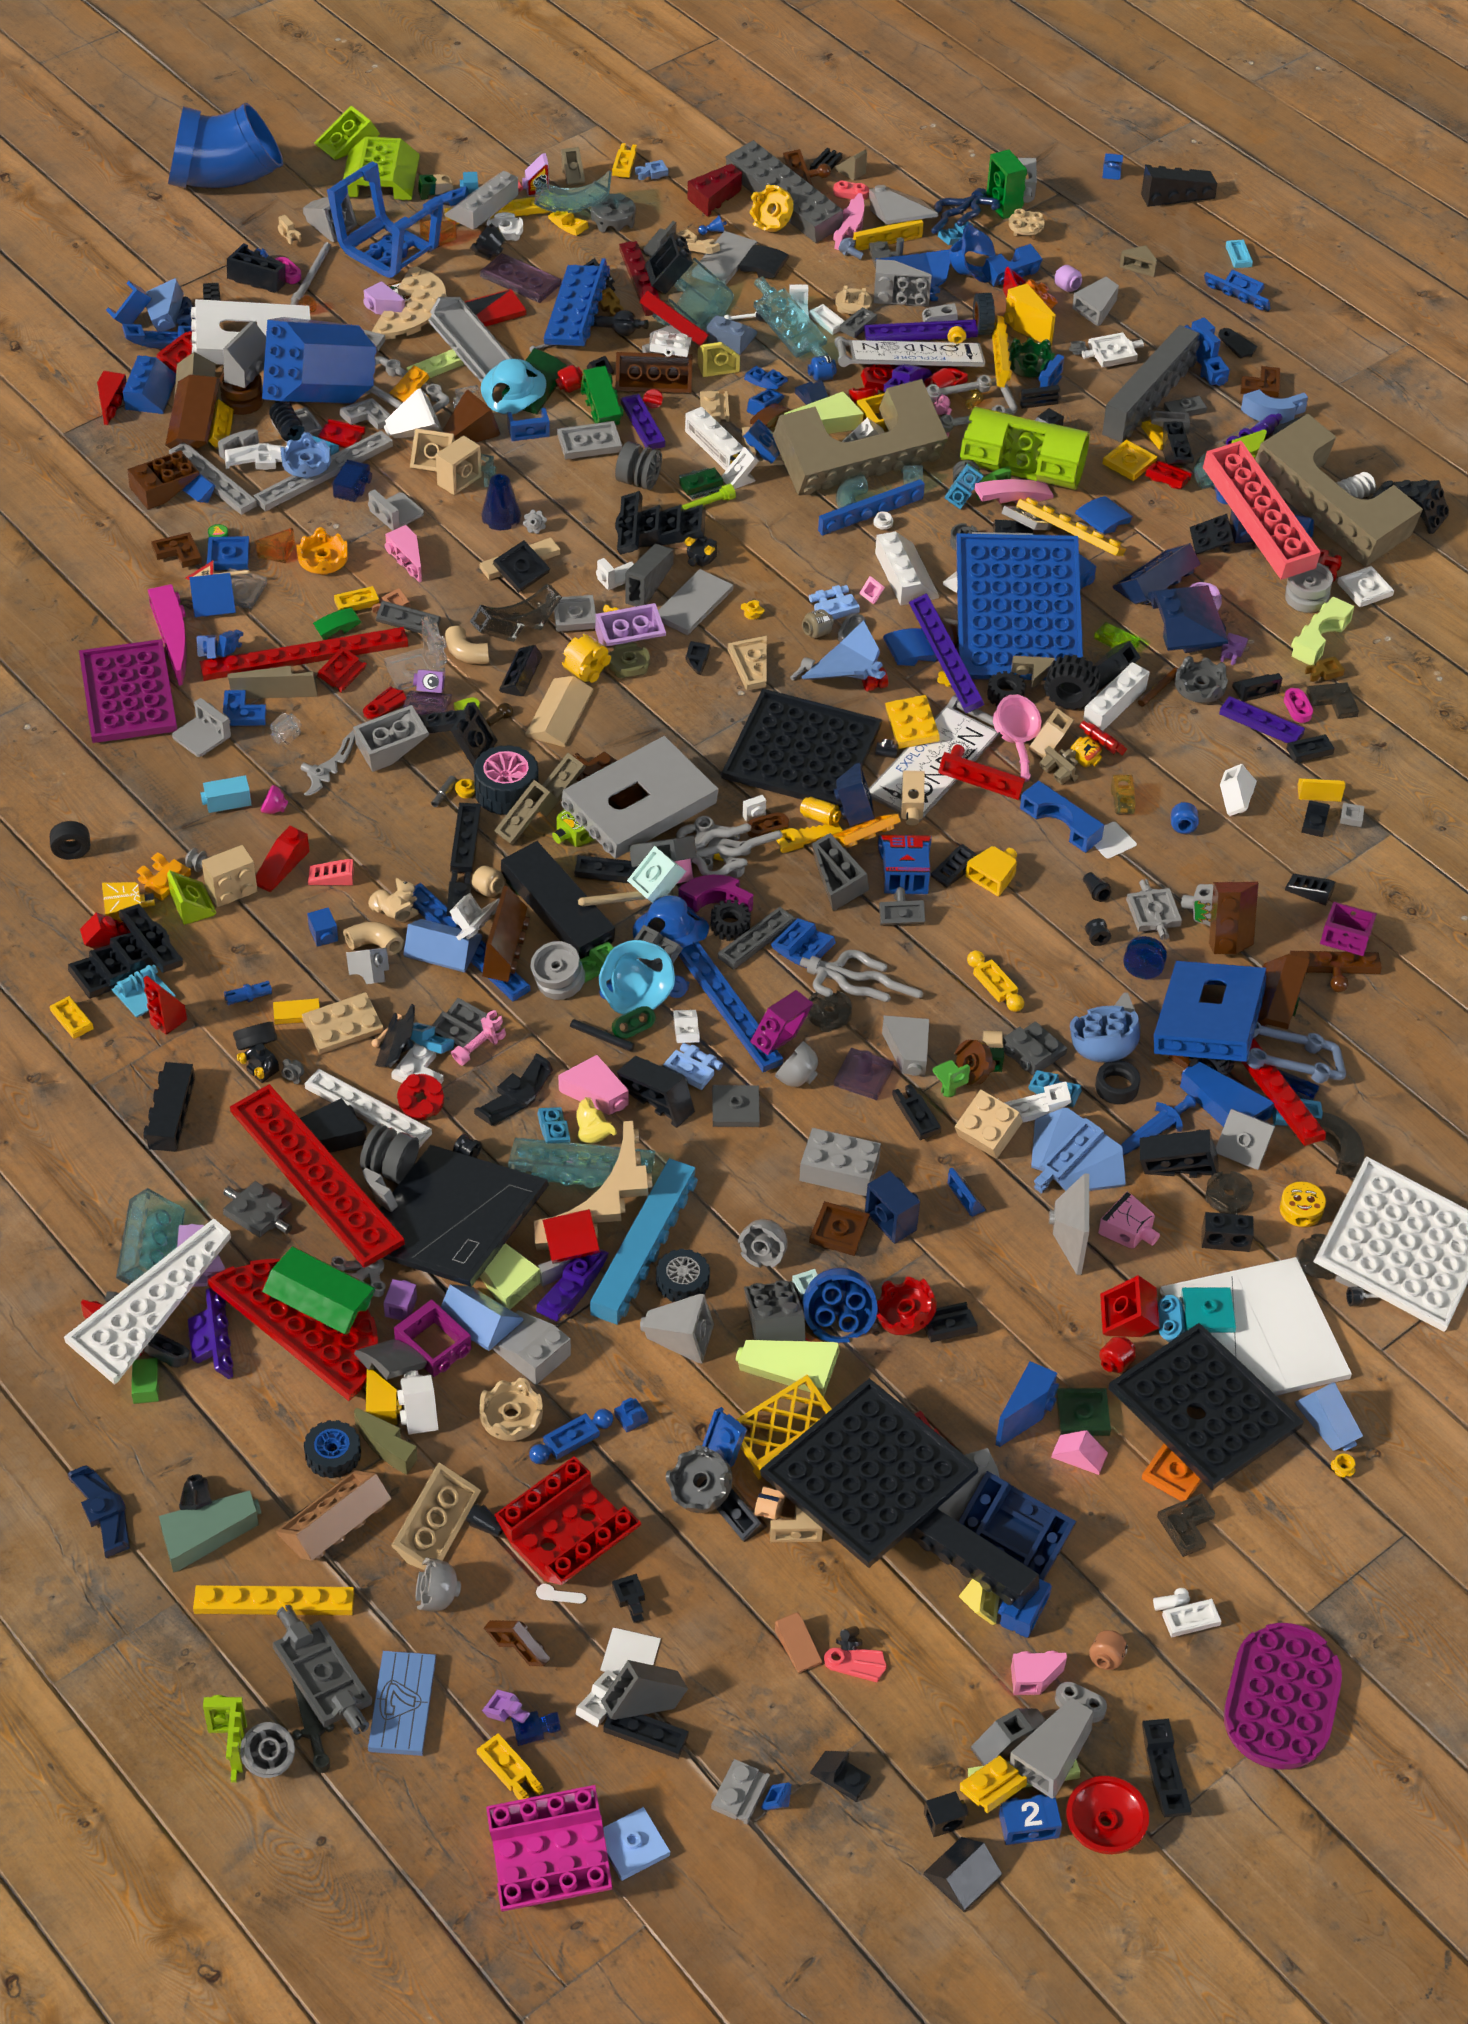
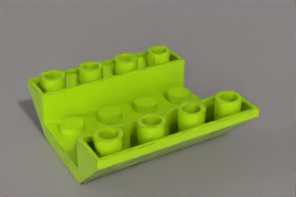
M364 137L349 150L343 179L373 161L378 164L381 187H393L394 199L412 200L420 154L401 138ZM363 176L347 186L349 198L358 197L360 185L370 186L369 182L363 179Z

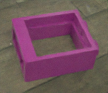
M1333 902L1324 926L1320 944L1364 956L1377 913Z
M797 990L793 991L767 1009L750 1042L766 1055L771 1054L796 1037L814 1003Z
M432 1299L394 1327L395 1340L404 1342L418 1351L427 1360L424 1369L433 1377L440 1372L447 1371L452 1363L459 1358H464L471 1350V1335ZM435 1323L455 1343L432 1359L412 1339Z

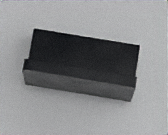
M1279 673L1267 674L1233 682L1232 687L1240 700L1245 702L1280 693L1283 678Z

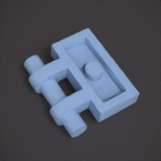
M836 585L832 589L826 591L818 590L815 594L809 595L811 603L818 601L814 605V610L824 609L833 617V620L860 612V606L853 595H843L849 593L847 585Z
M683 1043L680 1051L675 1050L663 1064V1067L684 1075L688 1084L702 1090L713 1078L714 1069L720 1071L723 1063L717 1060L716 1056L712 1054L707 1055L699 1051V1047Z

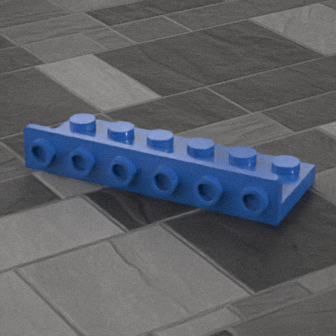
M606 258L601 259L600 266H567L543 338L544 344L585 346L587 338H590V328L594 325V315L598 313V303L602 300V290L606 288V278L610 275V266L607 265Z

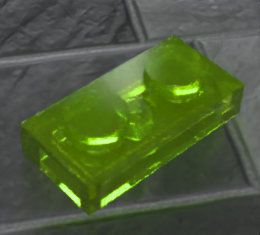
M1105 622L1094 635V639L1112 648L1127 641H1131L1135 649L1140 644V638L1108 622Z

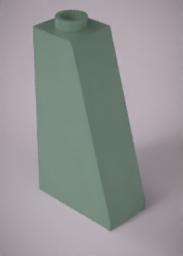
M250 1490L214 1500L212 1504L197 1510H178L159 1516L173 1573L259 1525L257 1515L261 1514L258 1499H252Z

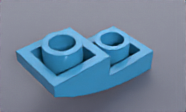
M967 221L962 227L955 223L953 228L940 230L938 237L947 245H954L963 236L964 227L971 222Z
M967 463L944 498L961 509L972 495L975 483H979L984 475Z
M1036 1070L1028 1088L1035 1094L1045 1093V1086L1062 1083L1063 1081H1059L1058 1074ZM1067 1082L1071 1103L1067 1106L1074 1107L1082 1092L1081 1085Z
M562 1107L539 1108L537 1114L546 1143H569L570 1134L567 1121H564Z

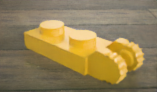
M626 143L621 144L612 168V176L630 178L636 158L637 145L632 144L631 150H626Z
M497 1733L477 1748L479 1757L504 1785L514 1792L518 1800L529 1798L528 1793L520 1786L525 1780L537 1795L544 1792L543 1786L532 1774V1770L500 1734Z

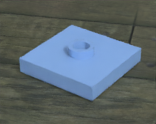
M644 1807L603 1827L608 1859L621 1881L670 1856V1850Z

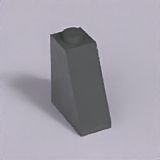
M628 1660L601 1702L610 1719H622L675 1709L688 1690V1687L676 1670Z

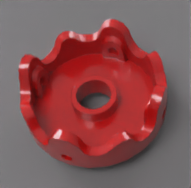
M908 1276L901 1284L885 1281L882 1285L881 1296L876 1300V1317L883 1329L891 1334L909 1335L923 1329L934 1317L937 1308L935 1295L924 1278L918 1281ZM908 1306H912V1308L909 1311L902 1312Z

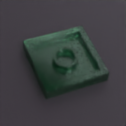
M1058 1388L1056 1400L1060 1435L1087 1430L1092 1436H1110L1111 1425L1107 1388Z

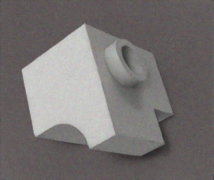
M387 948L346 952L349 975L358 974L362 976L366 984L385 982L384 971L389 970Z

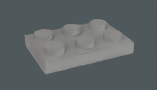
M614 421L557 429L558 439L565 460L620 452L622 449Z

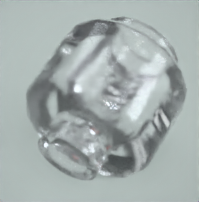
M283 713L271 723L270 729L272 733L270 736L277 744L282 742L289 745L301 734L300 727L302 724L292 713L289 715Z

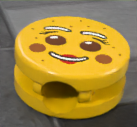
M1294 1182L1283 1191L1279 1206L1280 1213L1288 1223L1294 1226L1311 1227L1322 1219L1326 1206V1197L1322 1190L1312 1183Z

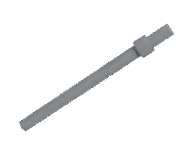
M326 242L323 245L298 291L293 294L290 305H301L305 292L331 248L330 243Z

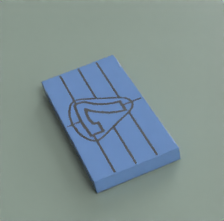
M383 1651L368 1752L423 1756L436 1655Z

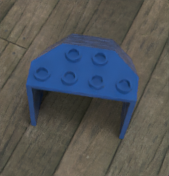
M290 317L268 319L262 399L293 402L354 403L374 386L377 346L368 338L360 325Z

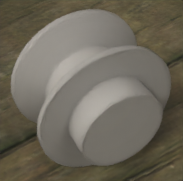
M197 848L191 849L185 858L186 867L191 869L194 866L195 871L200 872L203 869L202 860L208 858L207 853L202 851L198 854Z

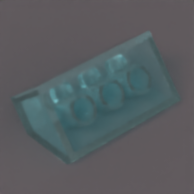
M149 1188L129 1199L116 1274L118 1280L130 1285L177 1248L179 1225H183L184 1208Z

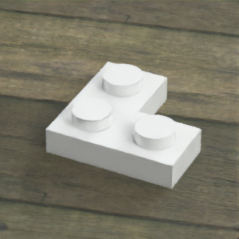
M417 1043L414 1044L413 1048L409 1050L391 1073L392 1079L401 1083L410 1074H427L437 1079L440 1084L444 1081L442 1074L428 1068L436 1058V1052L428 1050Z

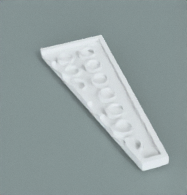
M212 1219L64 1336L65 1343L115 1385L231 1239L230 1231L218 1221Z

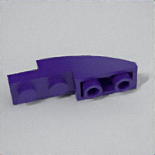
M910 364L900 365L892 370V378L884 384V392L889 387L920 379L924 383L925 379L932 375V371Z
M599 1249L600 1253L573 1259L564 1268L562 1278L537 1304L536 1312L556 1322L565 1313L569 1315L596 1279L609 1253Z

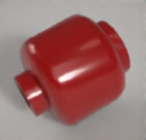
M569 365L558 371V379L555 381L560 390L564 389L566 393H571L581 388L583 373L579 366Z
M1125 1337L1111 1338L1099 1352L1102 1367L1108 1372L1123 1373L1136 1359L1134 1344Z

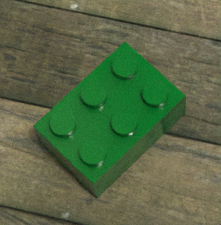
M1010 149L990 154L986 193L988 198H996L1000 201L1001 205L995 211L1002 219L1010 218L1016 209H1022L1024 205V191L1026 189L1027 169Z

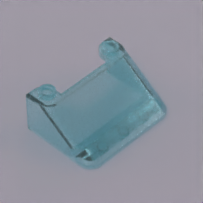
M693 258V264L675 283V287L679 291H683L677 304L671 299H668L665 303L707 333V325L716 315L724 316L734 296L732 291L696 258ZM653 313L652 316L659 323L667 326L670 325L665 320L660 318L658 315Z

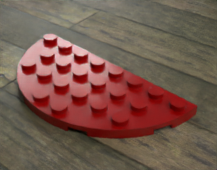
M280 1259L250 1261L249 1265L234 1268V1266L229 1267L208 1279L207 1286L346 1400L350 1401L366 1384L367 1368L354 1353L358 1349L378 1344L376 1323L368 1309L366 1311H358L349 1334H343L267 1295L262 1291L272 1268Z

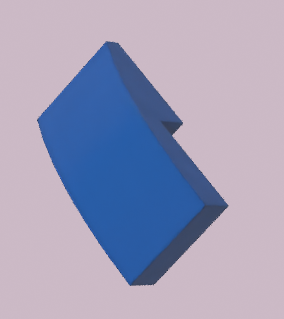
M755 366L745 374L744 380L762 388L778 389L788 381V378L774 369L767 373L762 368Z

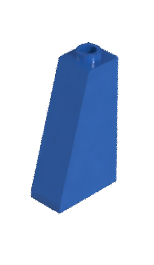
M1199 1062L1192 1067H1187L1183 1071L1180 1088L1188 1095L1193 1096L1196 1102L1223 1127L1231 1109L1262 1121L1271 1118L1274 1106L1271 1100L1207 1065Z

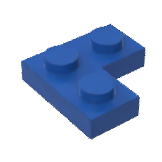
M224 690L223 713L228 716L230 726L266 725V704L246 705V690Z

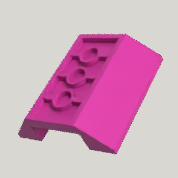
M595 1785L486 1806L498 1876L497 1887L501 1912L613 1890Z

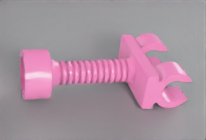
M496 1010L490 1011L486 1019L484 1017L481 1019L483 1031L463 1048L457 1046L451 1051V1055L461 1066L470 1060L469 1054L485 1040L488 1039L496 1045L498 1040H502L506 1036L505 1028L500 1033H495L501 1028L500 1026L503 1022L502 1016H499L497 1020H492L497 1016Z

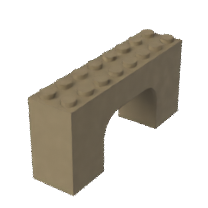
M920 379L887 388L879 410L889 432L851 442L837 441L826 432L816 406L780 415L773 438L797 494L809 495L816 490H827L835 485H846L854 480L861 481L869 476H881L888 471H899L907 466L914 467L926 461L934 462L938 460L948 437L923 380Z
M1306 414L1262 442L1255 460L1280 496L1304 516L1314 519V524L1366 567L1412 535L1423 509L1395 485L1375 498L1367 500L1353 497L1319 469L1326 464L1336 436L1311 415Z

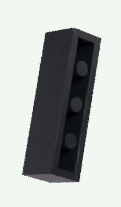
M165 1062L163 1071L159 1072V1088L154 1090V1107L149 1109L148 1119L150 1122L148 1126H145L143 1134L144 1140H147L149 1150L177 1152L195 1082L193 1064Z

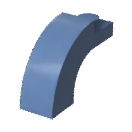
M1259 389L1243 395L1241 410L1258 421L1263 420L1270 414L1276 415L1279 413L1282 415V420L1279 424H1283L1293 420L1295 415L1306 411L1308 396L1305 393H1301L1289 398L1276 399L1265 395Z

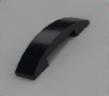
M1169 1718L1142 1721L1151 1780L1164 1818L1191 1815L1192 1811L1186 1788L1183 1789L1173 1748L1175 1741Z

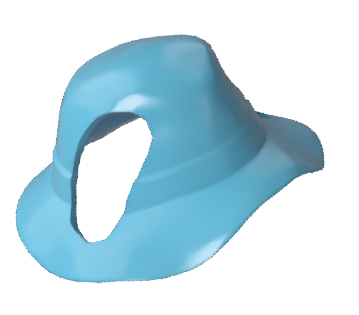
M521 359L501 361L486 374L481 383V394L486 404L493 411L501 414H507V412L516 414L541 398L546 389L544 375L530 363ZM526 369L532 371L537 376L528 377ZM498 383L507 384L510 387L509 392L501 401L495 403L493 398L495 386Z
M641 940L627 941L614 947L607 955L599 974V986L610 1007L620 1014H625L641 1006L650 1007L652 1010L655 1009L669 996L675 983L673 963L667 952L656 944ZM637 958L648 960L660 958L663 964L662 971L656 972ZM609 979L612 980L613 992L606 985Z

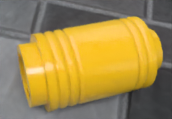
M806 797L801 803L800 813L806 818L829 826L838 823L841 818V811L838 805L814 797Z

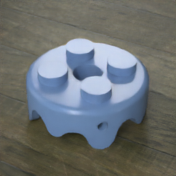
M308 432L303 433L301 439L297 441L289 440L286 448H280L282 465L293 476L305 479L317 476L326 471L331 463L330 447L327 446L325 440L316 442Z

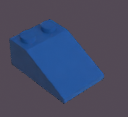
M1031 1361L1029 1362L1000 1416L996 1446L1001 1447L1041 1421L1047 1411H1052L1056 1403L1055 1395L1059 1384L1056 1383L1057 1372Z

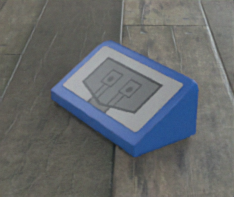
M950 1168L947 1184L969 1215L973 1217L986 1211V1208L965 1179L954 1168Z

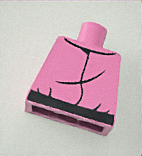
M1126 1192L1101 1218L1098 1232L1100 1235L1128 1248H1135L1141 1240L1153 1246L1160 1237V1233L1152 1229L1154 1214L1129 1192Z

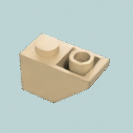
M1056 708L1044 723L1029 749L1044 758L1046 756L1045 749L1048 746L1053 749L1056 747L1070 727L1073 719Z

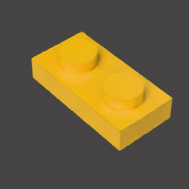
M373 586L334 595V601L338 610L352 608L354 611L370 608L379 603V598Z

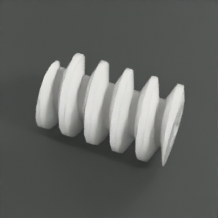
M1362 472L1336 482L1350 495L1359 499L1368 497L1370 493L1374 494L1376 491L1375 480L1368 472Z

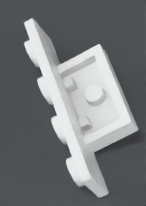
M471 893L464 896L450 910L453 921L462 929L456 936L457 939L461 940L466 937L468 940L478 933L477 930L481 929L485 925L484 923L492 918L491 915L496 913L500 899L498 898L481 909Z

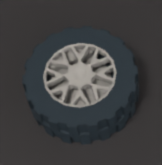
M690 1249L672 1250L670 1253H666L659 1260L656 1268V1285L659 1292L662 1293L663 1297L668 1298L672 1302L698 1294H705L710 1282L709 1264H707V1260L700 1253Z

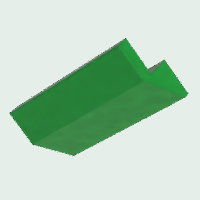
M292 1246L272 1268L262 1292L343 1334H349L358 1311L367 1310L376 1288Z

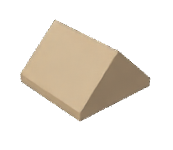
M415 428L410 468L437 472L436 454L454 442V434Z

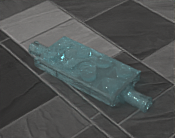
M763 276L757 278L754 285L762 292L763 296L754 302L753 307L796 358L812 352L815 357L829 356L822 348V346L827 344L828 339L786 289L778 291L771 287Z

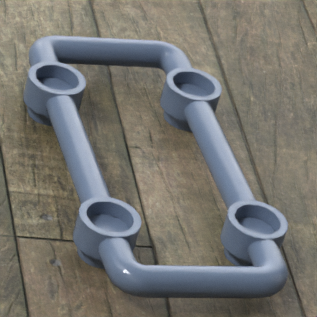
M1257 1022L1253 1038L1259 1034L1304 1044L1306 1051L1312 1054L1319 1052L1321 1049L1330 1050L1333 1054L1336 1071L1331 1070L1328 1065L1321 1062L1313 1066L1269 1056L1259 1048H1252L1249 1051L1247 1064L1251 1068L1259 1069L1264 1064L1303 1072L1311 1074L1313 1081L1320 1084L1328 1079L1343 1080L1346 1077L1342 1052L1336 1043L1324 1040L1322 1036L1316 1033H1309L1308 1036L1261 1026Z

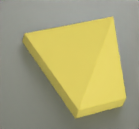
M972 1579L959 1597L991 1625L996 1624L1000 1597L992 1591L984 1590L980 1583Z

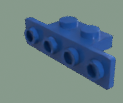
M1233 269L1226 280L1208 272L1204 274L1208 287L1212 289L1217 288L1227 296L1237 297L1241 302H1248L1259 310L1269 311L1271 309L1269 300L1260 296L1264 289V283Z

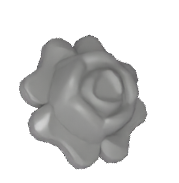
M533 509L530 513L524 515L525 521L523 525L527 527L529 533L534 531L535 534H538L540 530L546 528L544 523L547 522V518L543 516L542 511L536 512Z

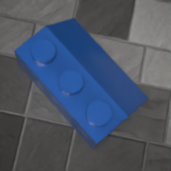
M138 355L123 390L125 409L163 414L176 383V373L157 357Z

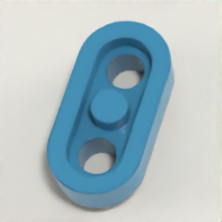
M1166 1295L1162 1297L1158 1302L1159 1333L1167 1342H1171L1186 1332L1184 1308L1182 1302L1176 1296Z

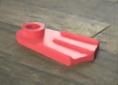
M831 1648L824 1655V1664L828 1669L873 1682H878L881 1675L887 1669L883 1651ZM839 1656L841 1659L836 1661L832 1657Z

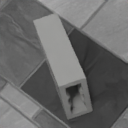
M1071 1698L1011 1751L1010 1764L1019 1771L1018 1774L1022 1777H1027V1783L1053 1799L1060 1790L1092 1731L1093 1711L1085 1704H1081Z

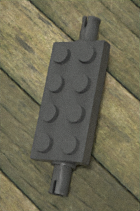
M285 1605L288 1610L287 1612L284 1607H281L277 1611V1617L280 1618L287 1630L283 1638L273 1642V1649L323 1727L325 1728L345 1718L355 1735L360 1734L358 1728L362 1732L366 1731L369 1723L360 1710L372 1705V1698L322 1622L318 1621L311 1625L307 1624L302 1620L300 1621L291 1605Z

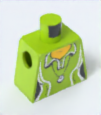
M563 810L558 814L557 831L552 833L556 843L560 844L568 840L575 847H580L596 840L590 836L589 832L582 825L577 823L570 812Z

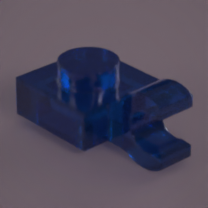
M533 1711L530 1712L524 1723L511 1717L518 1746L543 1740V1732L555 1733L561 1730L557 1712L539 1717L538 1712Z

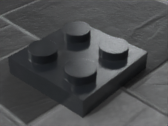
M525 540L493 561L496 569L518 593L550 571L548 565Z

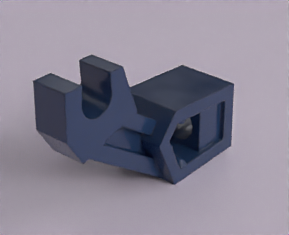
M186 296L182 299L180 312L176 319L178 326H191V307L193 305L190 298Z

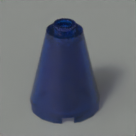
M496 474L491 477L481 513L482 522L484 524L487 523L489 528L494 530L511 529V525L519 524L521 519V511L510 479L503 474Z

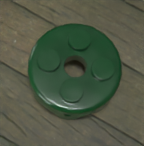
M1030 337L1026 342L1020 343L1018 338H1014L1008 350L1010 352L1009 361H1011L1010 369L1015 374L1024 377H1039L1041 372L1046 370L1049 361L1055 357V353L1051 351V344L1048 339H1044L1039 343Z

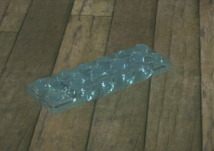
M515 1138L508 1161V1168L521 1172H532V1175L547 1179L548 1182H558L565 1186L579 1184L585 1185L588 1188L602 1186L611 1174L619 1157L621 1147L579 1143H546L545 1140ZM635 1149V1151H640L641 1165L639 1166L646 1165L647 1173L652 1174L655 1151Z

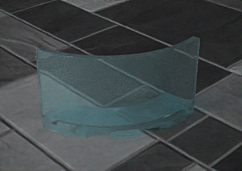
M608 171L599 180H594L592 184L578 188L555 187L539 180L536 186L534 204L548 211H568V213L581 212L582 209L590 206L594 207L609 195L612 172Z

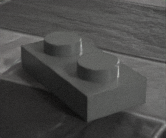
M862 307L840 324V331L856 338L864 331V325H872L877 321V314Z

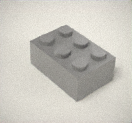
M812 1128L800 1163L799 1181L866 1196L867 1184L873 1181L879 1163L881 1143Z

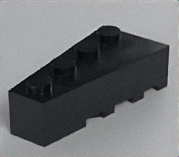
M1145 164L1141 195L1147 207L1215 199L1218 183L1211 171L1196 169L1186 171L1176 167L1175 169H1167L1166 166H1159L1157 168Z

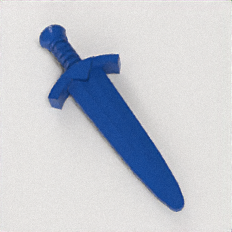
M1187 1095L1174 1108L1157 1102L1155 1111H1159V1113L1121 1144L1123 1155L1139 1148L1140 1138L1157 1136L1174 1124L1177 1132H1182L1183 1123L1179 1115L1188 1108L1196 1106L1195 1098Z

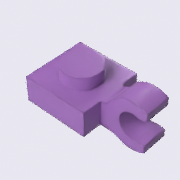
M498 1689L482 1710L488 1718L505 1722L511 1716L515 1720L524 1723L530 1715L529 1712L521 1709L522 1704L515 1694Z

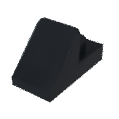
M825 1751L810 1771V1774L856 1802L870 1783L871 1776L848 1762V1752Z

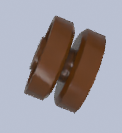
M224 373L220 376L221 401L234 410L233 414H251L263 406L264 399H262L263 391L260 374L245 388L224 382Z

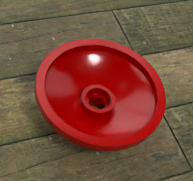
M1097 1776L1083 1781L1073 1790L1067 1803L1066 1818L1072 1834L1082 1845L1092 1851L1112 1855L1127 1852L1141 1842L1148 1828L1149 1810L1142 1794L1127 1781L1112 1776ZM1107 1821L1110 1825L1104 1826L1101 1822Z

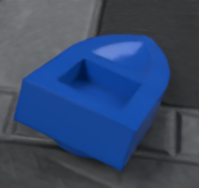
M467 186L445 192L438 197L443 200V204L449 203L450 206H454L469 196Z

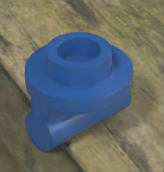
M675 975L674 987L669 996L673 998L682 997L689 990L690 982L681 976Z

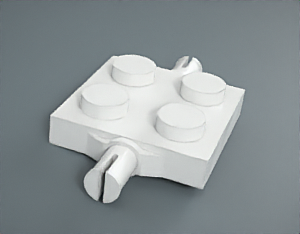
M1123 332L1091 338L1088 340V346L1091 350L1082 351L1083 359L1096 358L1102 368L1137 361L1138 357L1134 349L1143 348L1144 342L1142 339L1132 342Z

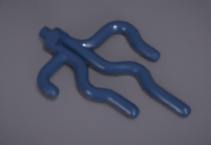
M977 188L967 198L940 199L934 205V210L938 215L941 213L943 206L954 205L959 207L943 212L941 220L931 229V232L937 234L948 223L949 217L962 214L970 206L972 211L967 212L957 221L959 227H962L968 220L980 214L981 208L979 204L992 205L991 209L995 211L1000 207L1001 203L996 198H988L987 191L984 188Z

